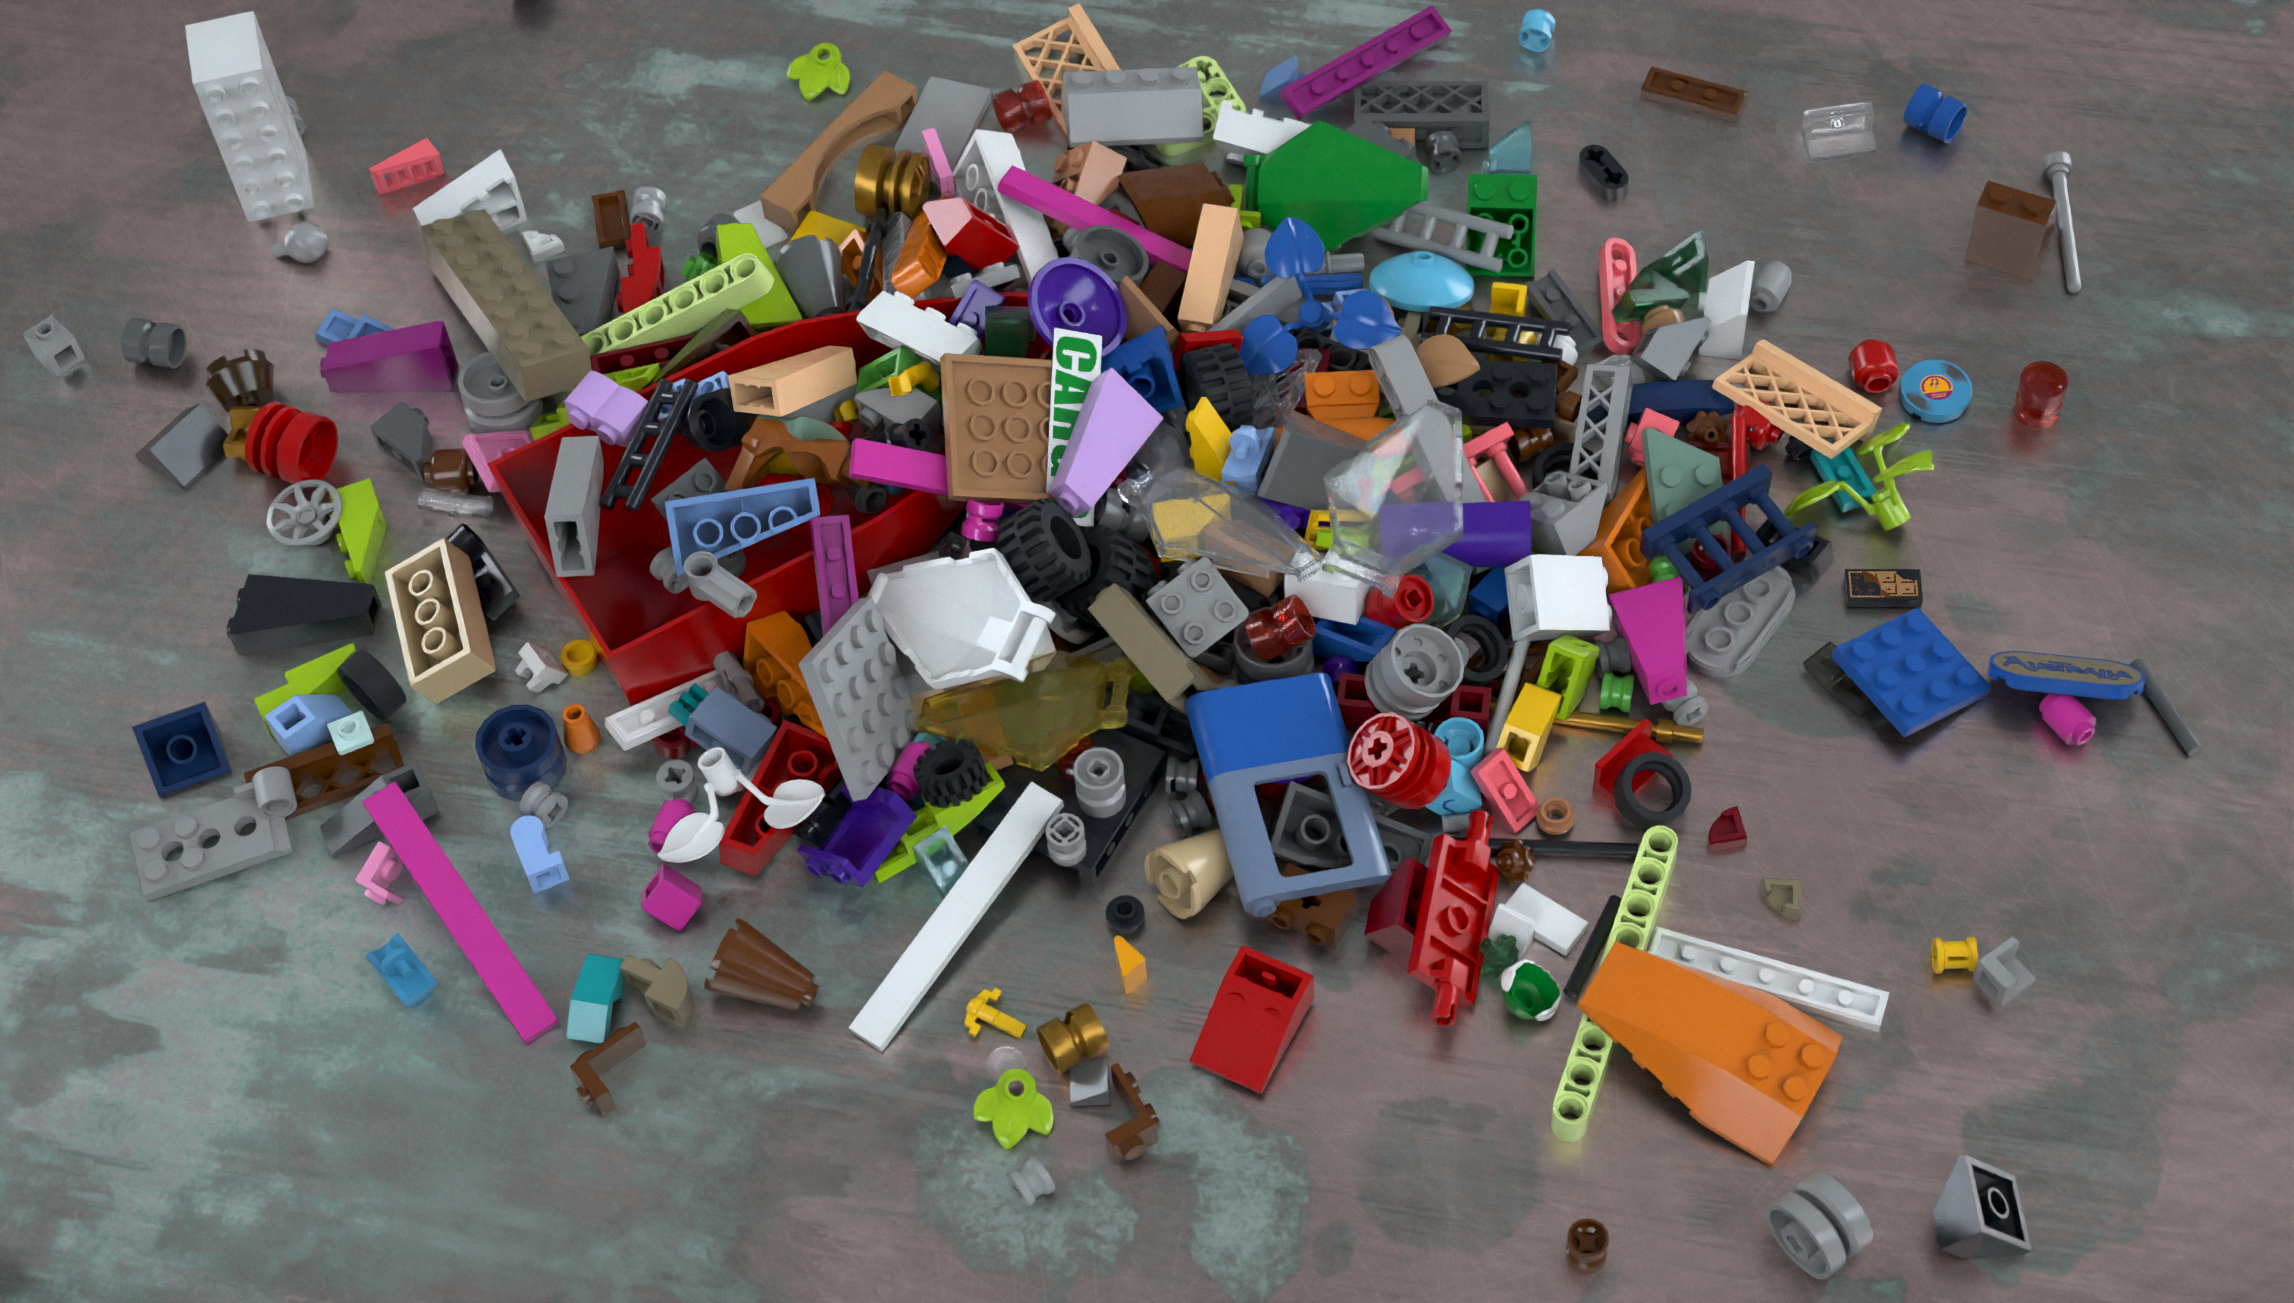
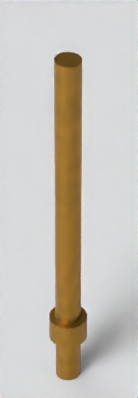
M1491 700L1490 715L1494 714L1497 700ZM1573 711L1565 721L1554 718L1553 723L1629 733L1643 720ZM1660 718L1658 722L1650 721L1652 722L1651 737H1656V741L1671 743L1673 739L1696 743L1703 742L1704 728L1676 725L1674 720Z

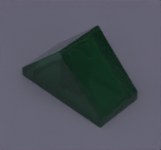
M1697 231L1647 266L1651 292L1654 295L1705 292L1709 256L1705 236L1702 231Z

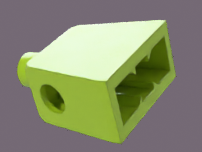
M1567 634L1549 644L1537 682V686L1553 692L1556 689H1563L1561 691L1563 696L1555 718L1563 721L1570 716L1585 696L1600 652L1598 646Z

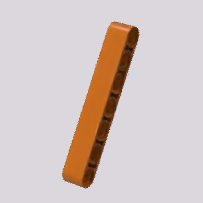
M942 194L934 201L949 199L950 197L946 194ZM923 209L915 216L891 274V281L895 289L911 299L917 297L939 280L948 256L939 246L940 238L933 232L931 223L927 224L929 219Z

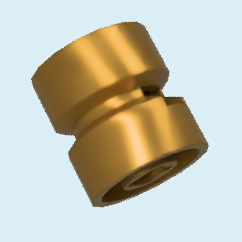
M1086 1002L1067 1011L1064 1021L1054 1018L1036 1027L1041 1047L1050 1064L1059 1074L1078 1065L1080 1056L1085 1055L1088 1058H1092L1109 1049V1041L1104 1028L1092 1007Z

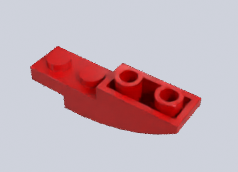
M644 222L630 224L631 238L626 239L627 255L629 259H633V264L628 265L629 277L621 278L622 292L616 293L618 311L623 313V315L664 294L665 266L659 246L650 247Z

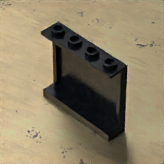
M1074 711L1069 724L1062 731L1057 727L1049 732L1050 739L1044 742L1021 744L1013 741L1010 746L1013 764L996 770L1003 780L1005 788L972 820L974 834L978 836L984 828L995 831L1031 782L1035 783L1063 800L1064 807L1058 814H1074L1083 822L1087 846L1086 855L1082 861L1071 865V867L1079 870L1081 883L1094 888L1166 774V751ZM1092 748H1107L1114 751L1120 756L1124 767L1126 802L1119 812L1107 818H1095L1087 815L1080 809L1077 802L1073 774L1074 763L1079 755ZM1046 831L1033 847V850L1049 856Z

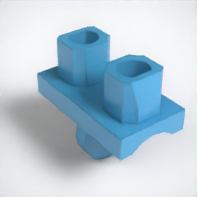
M399 933L393 936L384 947L371 951L366 955L369 963L405 1008L409 1005L412 1008L419 1006L431 997V990L438 986L434 976Z

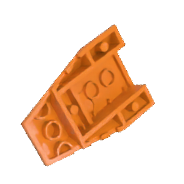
M1616 941L1577 1005L1616 1044L1620 1042L1633 1054L1632 1059L1643 1070L1647 1068L1663 1083L1662 1088L1674 1099L1678 1097L1691 1110L1689 1114L1701 1125L1769 1166L1774 1164L1805 1115L1838 1054L1843 1038L1840 1034L1773 994Z

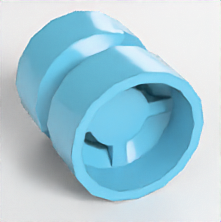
M1456 717L1442 722L1437 727L1435 735L1448 747L1452 760L1471 770L1483 760L1484 736L1477 723L1467 718Z

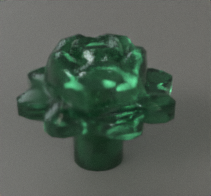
M1502 933L1495 941L1489 938L1481 941L1479 950L1484 954L1482 973L1485 976L1491 974L1492 977L1497 978L1505 969L1518 962L1519 950L1516 947L1517 939L1515 936H1507Z

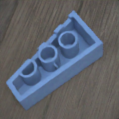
M815 478L665 501L677 576L685 573V561L693 553L706 551L719 559L806 522L811 518L820 516Z

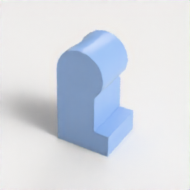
M529 815L517 819L512 824L510 833L533 893L535 894L570 880L559 850L548 854L549 839L541 820Z

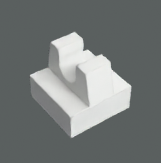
M527 642L518 652L523 659L515 671L519 676L527 679L533 673L532 679L526 684L531 691L539 693L552 682L560 684L568 675L549 649Z

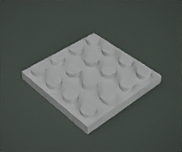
M872 596L858 599L798 664L852 801L867 799L891 770L906 744L913 742L922 728L921 715L913 705L909 695L908 682L901 674L896 661L895 648L888 640L883 627L882 614L876 609Z

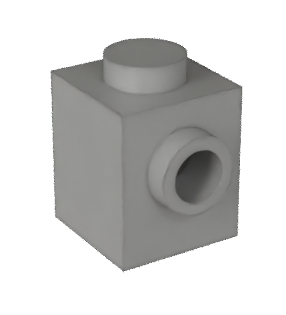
M52 315L23 333L33 355L56 377L85 358L75 337Z

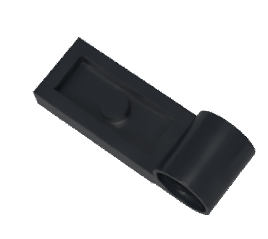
M461 523L446 539L470 557L482 610L495 621L520 597V594L481 538L469 526Z

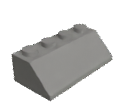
M1196 67L1063 72L1061 106L1070 148L1081 146L1092 140L1103 146L1203 142L1202 96Z

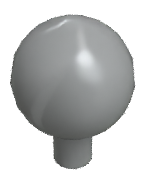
M300 222L288 230L285 241L272 245V253L275 257L289 254L298 262L311 263L318 260L325 253L328 237L318 225L310 222Z

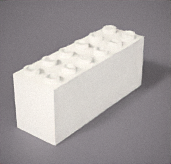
M254 11L185 25L193 86L248 222L314 208L306 151Z

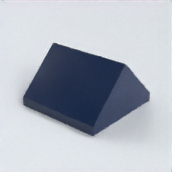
M205 701L132 726L158 796L231 772L220 729Z

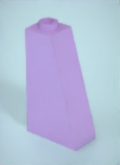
M1112 367L1092 381L1049 490V493L1057 500V504L1075 518L1090 510L1164 419Z

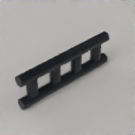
M1431 306L1429 319L1438 321L1435 333L1422 332L1420 344L1435 335H1449L1452 323L1470 324L1473 326L1469 337L1454 336L1462 341L1469 352L1561 363L1563 349L1554 348L1553 345L1556 335L1569 336L1571 323ZM1487 327L1507 329L1504 341L1483 339ZM1521 332L1542 333L1539 346L1518 343Z
M663 378L659 380L599 503L601 508L612 511L617 500L624 499L627 500L624 505L627 510L634 513L639 511L699 387L696 382L686 379L680 391H671L673 384ZM663 406H672L666 421L656 422ZM648 436L657 437L650 454L641 453ZM642 468L635 484L625 485L632 469Z

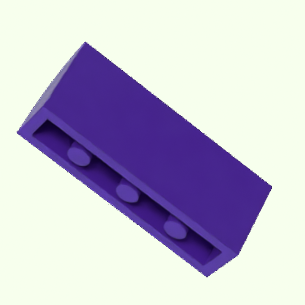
M1530 501L1380 506L1382 571L1508 567L1532 555Z

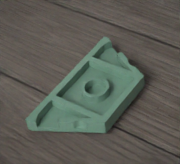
M1645 428L1641 431L1653 525L1723 486L1719 457L1653 428ZM1719 520L1707 529L1711 534L1719 535L1728 529V523ZM1689 537L1677 545L1683 555L1692 551L1696 538L1691 539Z

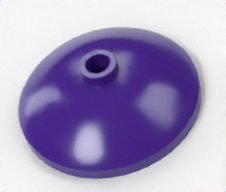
M1063 257L1048 262L1034 275L1028 291L1029 312L1037 331L1052 348L1054 328L1102 336L1101 358L1111 353L1120 344L1127 325L1125 303L1117 286L1104 271L1083 259Z

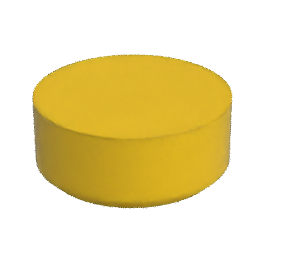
M573 640L567 643L560 653L562 666L571 676H586L592 673L599 663L598 654L588 640Z

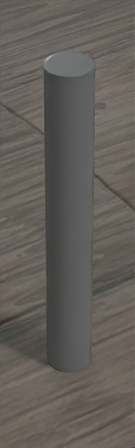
M2142 659L2132 661L2129 665L2139 669L2145 675V693L2189 756H2193L2200 752L2202 749L2201 745Z

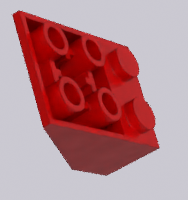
M1242 945L1222 980L1191 1055L1190 1063L1262 1094L1314 1000V975Z

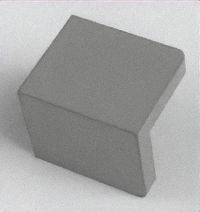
M2014 936L1978 960L1972 979L1999 1008L2028 989L2035 982V976L2015 957L2019 942Z

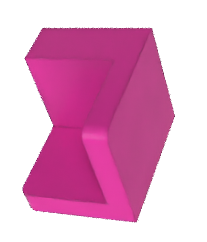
M664 863L641 892V909L677 931L683 929L702 904L701 887Z

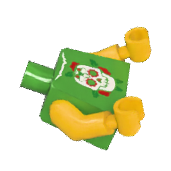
M903 346L894 349L859 369L856 395L859 392L890 388L891 396L898 397L912 393L913 386L937 400L939 406L943 407L942 393L939 392L941 378L939 370L934 368L930 361H924ZM854 398L843 402L839 408L833 411L836 421H847L852 425L859 420Z

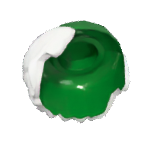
M1524 959L1516 962L1502 973L1503 1000L1512 1014L1521 1019L1532 1021L1535 1019L1537 1021H1545L1552 1018L1560 1003L1562 993L1561 989L1558 988L1559 983L1554 981L1549 971H1543V967L1536 965L1533 960Z

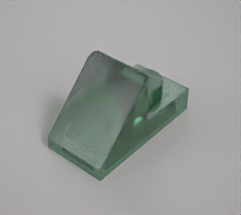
M1643 267L1630 283V290L1621 296V300L1611 312L1617 323L1643 321L1644 316L1649 311L1663 305L1680 309L1690 297L1685 290L1649 267Z

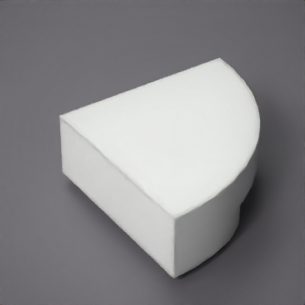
M537 230L520 233L533 263L565 251L563 242L554 234L538 233Z

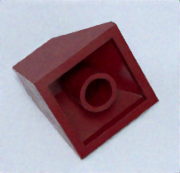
M1412 857L1405 858L1370 903L1364 936L1390 953L1405 956L1411 955L1427 867Z

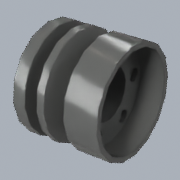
M1284 607L1261 608L1249 613L1248 618L1234 630L1233 643L1237 683L1246 685L1262 680L1283 679L1315 673L1312 631L1307 620L1298 612Z

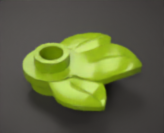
M820 43L813 47L809 54L796 58L790 64L787 78L799 80L802 95L806 101H811L824 91L827 86L833 92L845 95L850 83V72L841 63V53L834 44ZM823 55H829L825 60L819 59Z
M1015 1068L1004 1072L1000 1076L997 1086L982 1091L975 1101L973 1117L977 1121H993V1130L997 1140L1004 1149H1010L1023 1138L1028 1127L1041 1134H1050L1053 1126V1111L1050 1101L1036 1092V1082L1033 1076L1023 1069ZM1013 1081H1020L1024 1085V1092L1020 1096H1013L1009 1093L1008 1088Z

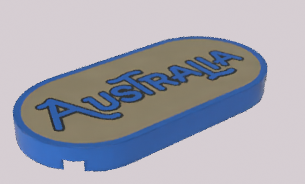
M2026 651L1999 652L1990 657L1988 675L1994 681H1998L1999 677L2006 679L2005 685L2014 689L2121 700L2129 698L2131 692L2138 696L2143 692L2145 683L2144 673L2128 664L2112 660Z

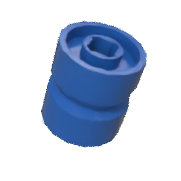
M1924 83L1915 91L1908 102L1903 121L1920 131L1928 128V135L1947 144L1953 140L1962 127L1967 116L1968 105L1952 96L1943 99L1940 90Z

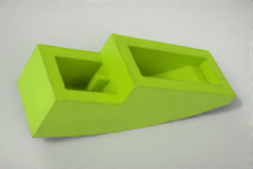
M353 643L284 672L288 684L254 698L273 740H275V737L265 719V715L295 695L336 694L339 697L347 689L338 675L337 668L356 652Z

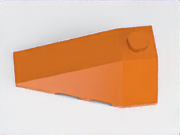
M1645 466L1602 511L1595 540L1576 555L1602 557V565L1608 574V584L1605 590L1610 594L1648 585L1653 581L1649 574V565L1652 559L1647 561L1639 550L1642 531L1653 525Z
M786 611L747 623L743 670L748 671L754 680L753 686L762 699H771L778 703L781 713L787 716L791 714L797 715L803 725L827 737L798 665L812 650L809 639L801 624L796 622Z

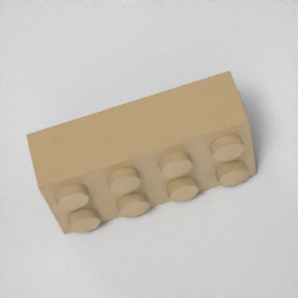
M442 538L385 571L411 688L433 703L438 704L497 670L470 557L447 539Z

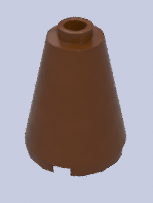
M737 918L735 924L738 930L729 928L710 965V968L716 971L714 979L712 981L706 978L704 989L716 994L800 1011L803 1005L810 1007L819 990V986L814 984L816 975L747 921Z

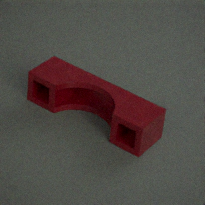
M1340 673L1337 701L1347 730L1357 731L1366 720L1381 713L1367 695L1364 683L1365 675ZM1458 685L1450 696L1440 702L1438 707L1433 709L1428 716L1419 721L1426 722L1425 730L1428 731L1429 723L1440 725L1442 722L1456 717L1470 719L1477 723L1483 731L1485 744L1489 731L1492 688Z

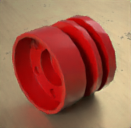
M276 401L267 403L257 412L250 424L245 442L246 463L250 470L276 479L281 478L291 484L311 479L323 481L331 470L337 454V427L334 421L327 417L308 411L302 412L295 407Z
M1393 712L1380 713L1366 720L1355 732L1349 745L1347 763L1350 775L1356 783L1406 810L1420 809L1433 802L1443 791L1450 776L1451 757L1445 743L1431 732L1420 728L1407 718Z

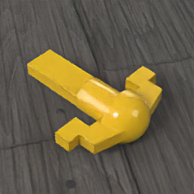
M994 988L992 992L984 989L975 998L971 999L966 1007L967 1014L964 1026L970 1029L968 1034L976 1037L981 1029V1026L975 1023L978 1018L1018 1039L1023 1035L1027 1025L986 1004L988 1000L997 1002L1002 993L997 988Z

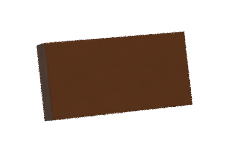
M620 190L591 196L599 249L612 246L614 251L626 249V239L631 238V227L625 191Z

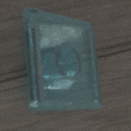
M1425 546L1387 572L1386 576L1389 581L1406 575H1418L1425 579L1431 586L1435 604L1431 615L1426 620L1416 624H1427L1439 628L1463 612L1473 567L1430 546Z

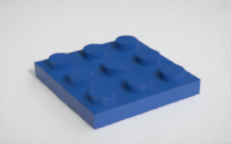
M1918 607L1836 647L1831 656L1904 738L1987 696L1992 687Z

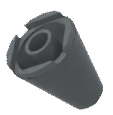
M815 235L794 239L779 251L781 256L777 263L775 259L773 262L792 299L808 319L846 313L841 253L838 245L828 237H826L827 241L817 240Z

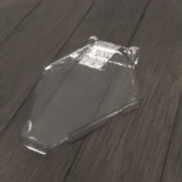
M1428 399L1425 405L1410 416L1406 413L1364 444V450L1348 461L1345 458L1324 474L1323 484L1333 543L1324 559L1323 571L1334 574L1336 571L1381 590L1382 595L1393 598L1403 575L1462 538L1463 435L1462 412L1458 408L1435 399Z
M1170 456L1160 460L1152 470L1134 480L1127 479L1117 487V493L1122 501L1140 509L1147 521V528L1150 531V536L1160 557L1188 562L1189 555L1191 554L1213 559L1212 567L1264 578H1269L1271 571L1296 575L1299 582H1303L1316 574L1321 568L1322 556L1252 489L1179 465L1178 461Z

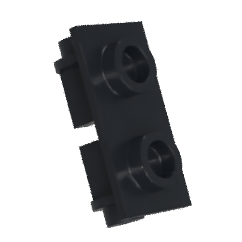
M843 776L839 777L836 784L822 798L819 806L793 831V834L817 849H820L853 805L841 792V789L846 784Z

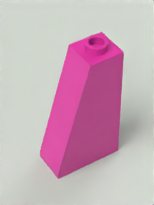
M1681 576L1610 594L1609 603L1612 609V624L1617 635L1624 636L1631 664L1650 705L1687 696L1686 607Z

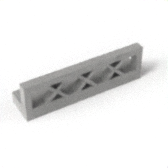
M1587 364L1569 473L1580 475L1590 467L1598 475L1597 481L1605 482L1608 487L1603 506L1604 510L1616 496L1633 381L1629 366ZM1594 376L1614 377L1613 385L1600 394L1593 386ZM1601 404L1608 411V417L1595 425L1588 418V412ZM1596 435L1603 443V448L1590 457L1584 451L1583 444ZM1581 457H1582L1585 461H1583V462L1580 464V460H1581ZM1599 460H1601L1600 467L1596 464Z

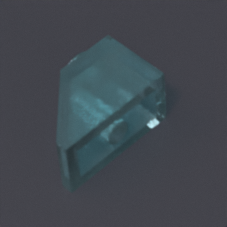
M1524 121L1490 146V160H1483L1482 174L1531 175V121Z

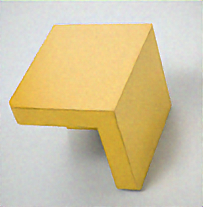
M1493 282L1489 313L1525 317L1527 285ZM1487 327L1486 335L1493 336L1497 328Z

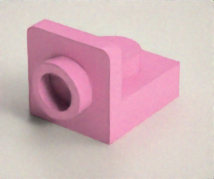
M378 841L355 881L367 888L364 893L365 896L383 906L387 900L398 905L403 900L402 897L387 889L390 883L399 876L402 870V862L392 847Z

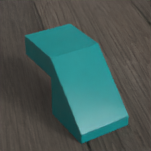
M591 953L586 955L570 999L566 1038L600 1044L609 1039L613 1002L623 997L624 978L620 965L624 958Z

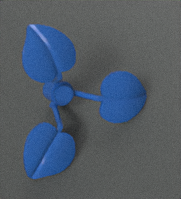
M1293 217L1283 219L1270 236L1265 247V261L1269 270L1279 278L1290 279L1297 275L1306 301L1298 310V322L1288 323L1282 327L1275 316L1263 315L1248 324L1242 333L1244 339L1238 353L1245 365L1248 376L1278 374L1288 369L1294 363L1297 357L1298 344L1295 337L1288 333L1289 330H1302L1306 328L1310 332L1319 333L1324 331L1333 320L1339 319L1334 327L1335 338L1343 346L1355 350L1369 349L1372 346L1393 339L1401 333L1386 302L1373 292L1358 291L1347 296L1341 306L1342 313L1334 312L1329 314L1320 301L1313 299L1304 273H1315L1321 269L1325 259L1324 246L1318 234L1307 223Z

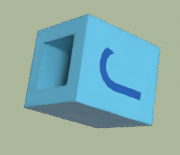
M1451 759L1450 776L1443 791L1433 802L1424 807L1441 816L1467 814L1481 807L1480 789L1470 773L1471 769Z

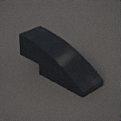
M1100 677L1086 712L1112 729L1166 751V757H1178L1180 761H1189L1191 758H1194L1197 747L1187 715L1172 710L1171 704L1165 700Z

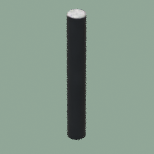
M1616 895L1609 897L1563 990L1564 994L1568 997L1578 998L1613 927L1622 898Z

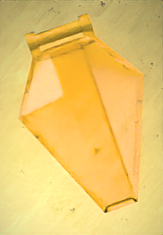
M1056 650L1029 660L1025 669L1028 674L1023 683L1007 676L999 675L925 698L918 728L921 734L927 732L945 738L946 742L948 739H954L957 744L960 739H966L967 744L970 741L975 743L980 754L996 758L1000 753L1014 757L1018 765L1043 771L1064 756L1069 749L1077 746L1079 740L1099 729L1121 728L1126 725L1128 719V710L1126 708L1130 679L1135 675L1136 665L1129 657H1118L1114 662L1104 663ZM1114 681L1111 704L1107 706L1106 710H1103L1107 682Z

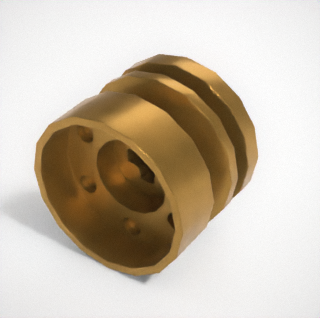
M867 145L860 157L855 177L854 202L858 214L874 217L875 211L878 208H885L887 211L889 210L890 216L897 212H902L913 222L916 214L923 209L922 206L927 202L929 195L931 166L927 153L914 152L912 154L910 150H901L896 158V153L891 147Z

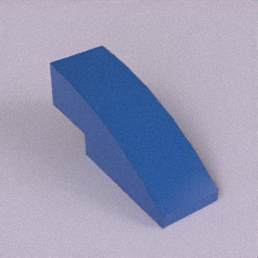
M1300 614L1307 620L1312 631L1313 654L1326 658L1348 657L1354 661H1371L1396 634L1395 628L1364 616H1360L1357 624L1354 625Z

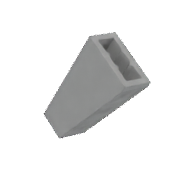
M599 436L562 437L544 516L556 577L591 576L595 573L601 509L599 503L602 498L604 461Z

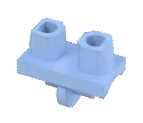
M1241 425L1240 429L1233 431L1229 439V444L1232 448L1221 472L1224 481H1235L1237 488L1243 491H1257L1262 482L1260 476L1264 466L1269 464L1273 455L1271 449L1277 437L1275 427L1258 430L1250 425Z

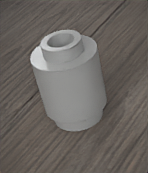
M1770 261L1760 268L1752 281L1749 299L1750 305L1755 310L1768 313L1777 310L1792 284V273L1789 267L1779 261Z

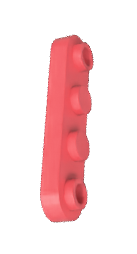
M1610 238L1598 253L1603 340L1610 351L1619 355H1629L1641 341L1636 255L1631 245L1620 238Z

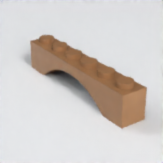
M885 70L875 80L871 81L866 90L855 101L850 102L846 110L835 121L829 123L825 131L814 142L810 143L792 164L785 168L783 174L772 185L765 188L760 196L765 219L795 234L809 211L817 212V199L820 187L834 164L849 150L862 142L883 133L899 130L908 121L918 101L916 86Z

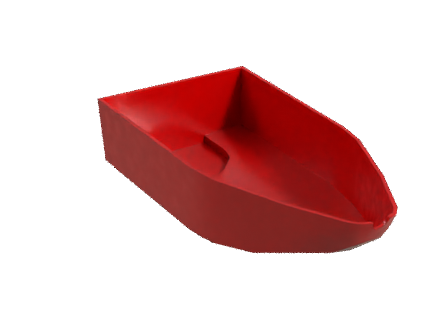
M999 293L1006 297L981 340L983 348L979 355L1051 360L1053 348L1042 338L1032 321L1028 307V293ZM954 297L917 300L913 306L923 311L927 307L933 308L945 315V322L948 323L963 297L956 300ZM858 310L799 320L752 336L664 379L672 384L684 378L698 383L721 371H725L727 375H732L826 346L850 347L853 349L856 377L858 379L860 368L894 349L868 337L856 321L857 316L862 311ZM658 382L636 393L649 402ZM939 385V392H940V393H942V386H941V385ZM860 419L852 424V431L849 433L850 439L864 437L865 433ZM571 423L487 463L529 546L542 563L555 588L588 641L594 647L601 662L619 687L629 707L716 670L713 661L722 652H733L737 658L743 656L747 623L786 611L802 626L806 624L804 617L820 610L811 535L799 538L782 531L743 548L747 566L744 572L737 578L753 588L757 594L752 610L743 618L737 617L734 619L709 600L702 601L696 599L691 594L690 587L679 593H671L664 587L663 580H657L650 573V564L654 557L663 549L672 546L668 522L650 500L703 458L709 461L727 484L743 444L718 452H708L705 449L693 447L687 442L684 435H677L676 433L639 511L634 513L624 507L627 500L618 499L612 511L600 509L595 573L591 576L556 577L544 516L562 437L598 436L596 431L588 428L582 430ZM648 436L641 453L650 454L657 437ZM600 439L604 461L603 497L627 447L617 444L608 445ZM945 446L938 454L946 456ZM633 468L625 485H634L642 468ZM759 475V477H758V479H757L755 485H756V484H759L760 481L762 480V478L760 477V475ZM829 487L834 503L827 516L849 515L858 597L871 589L867 571L926 554L965 509L967 501L948 500V496L905 488L900 494L895 496L887 492L888 499L884 508L878 513L867 514L861 513L856 509L843 488Z

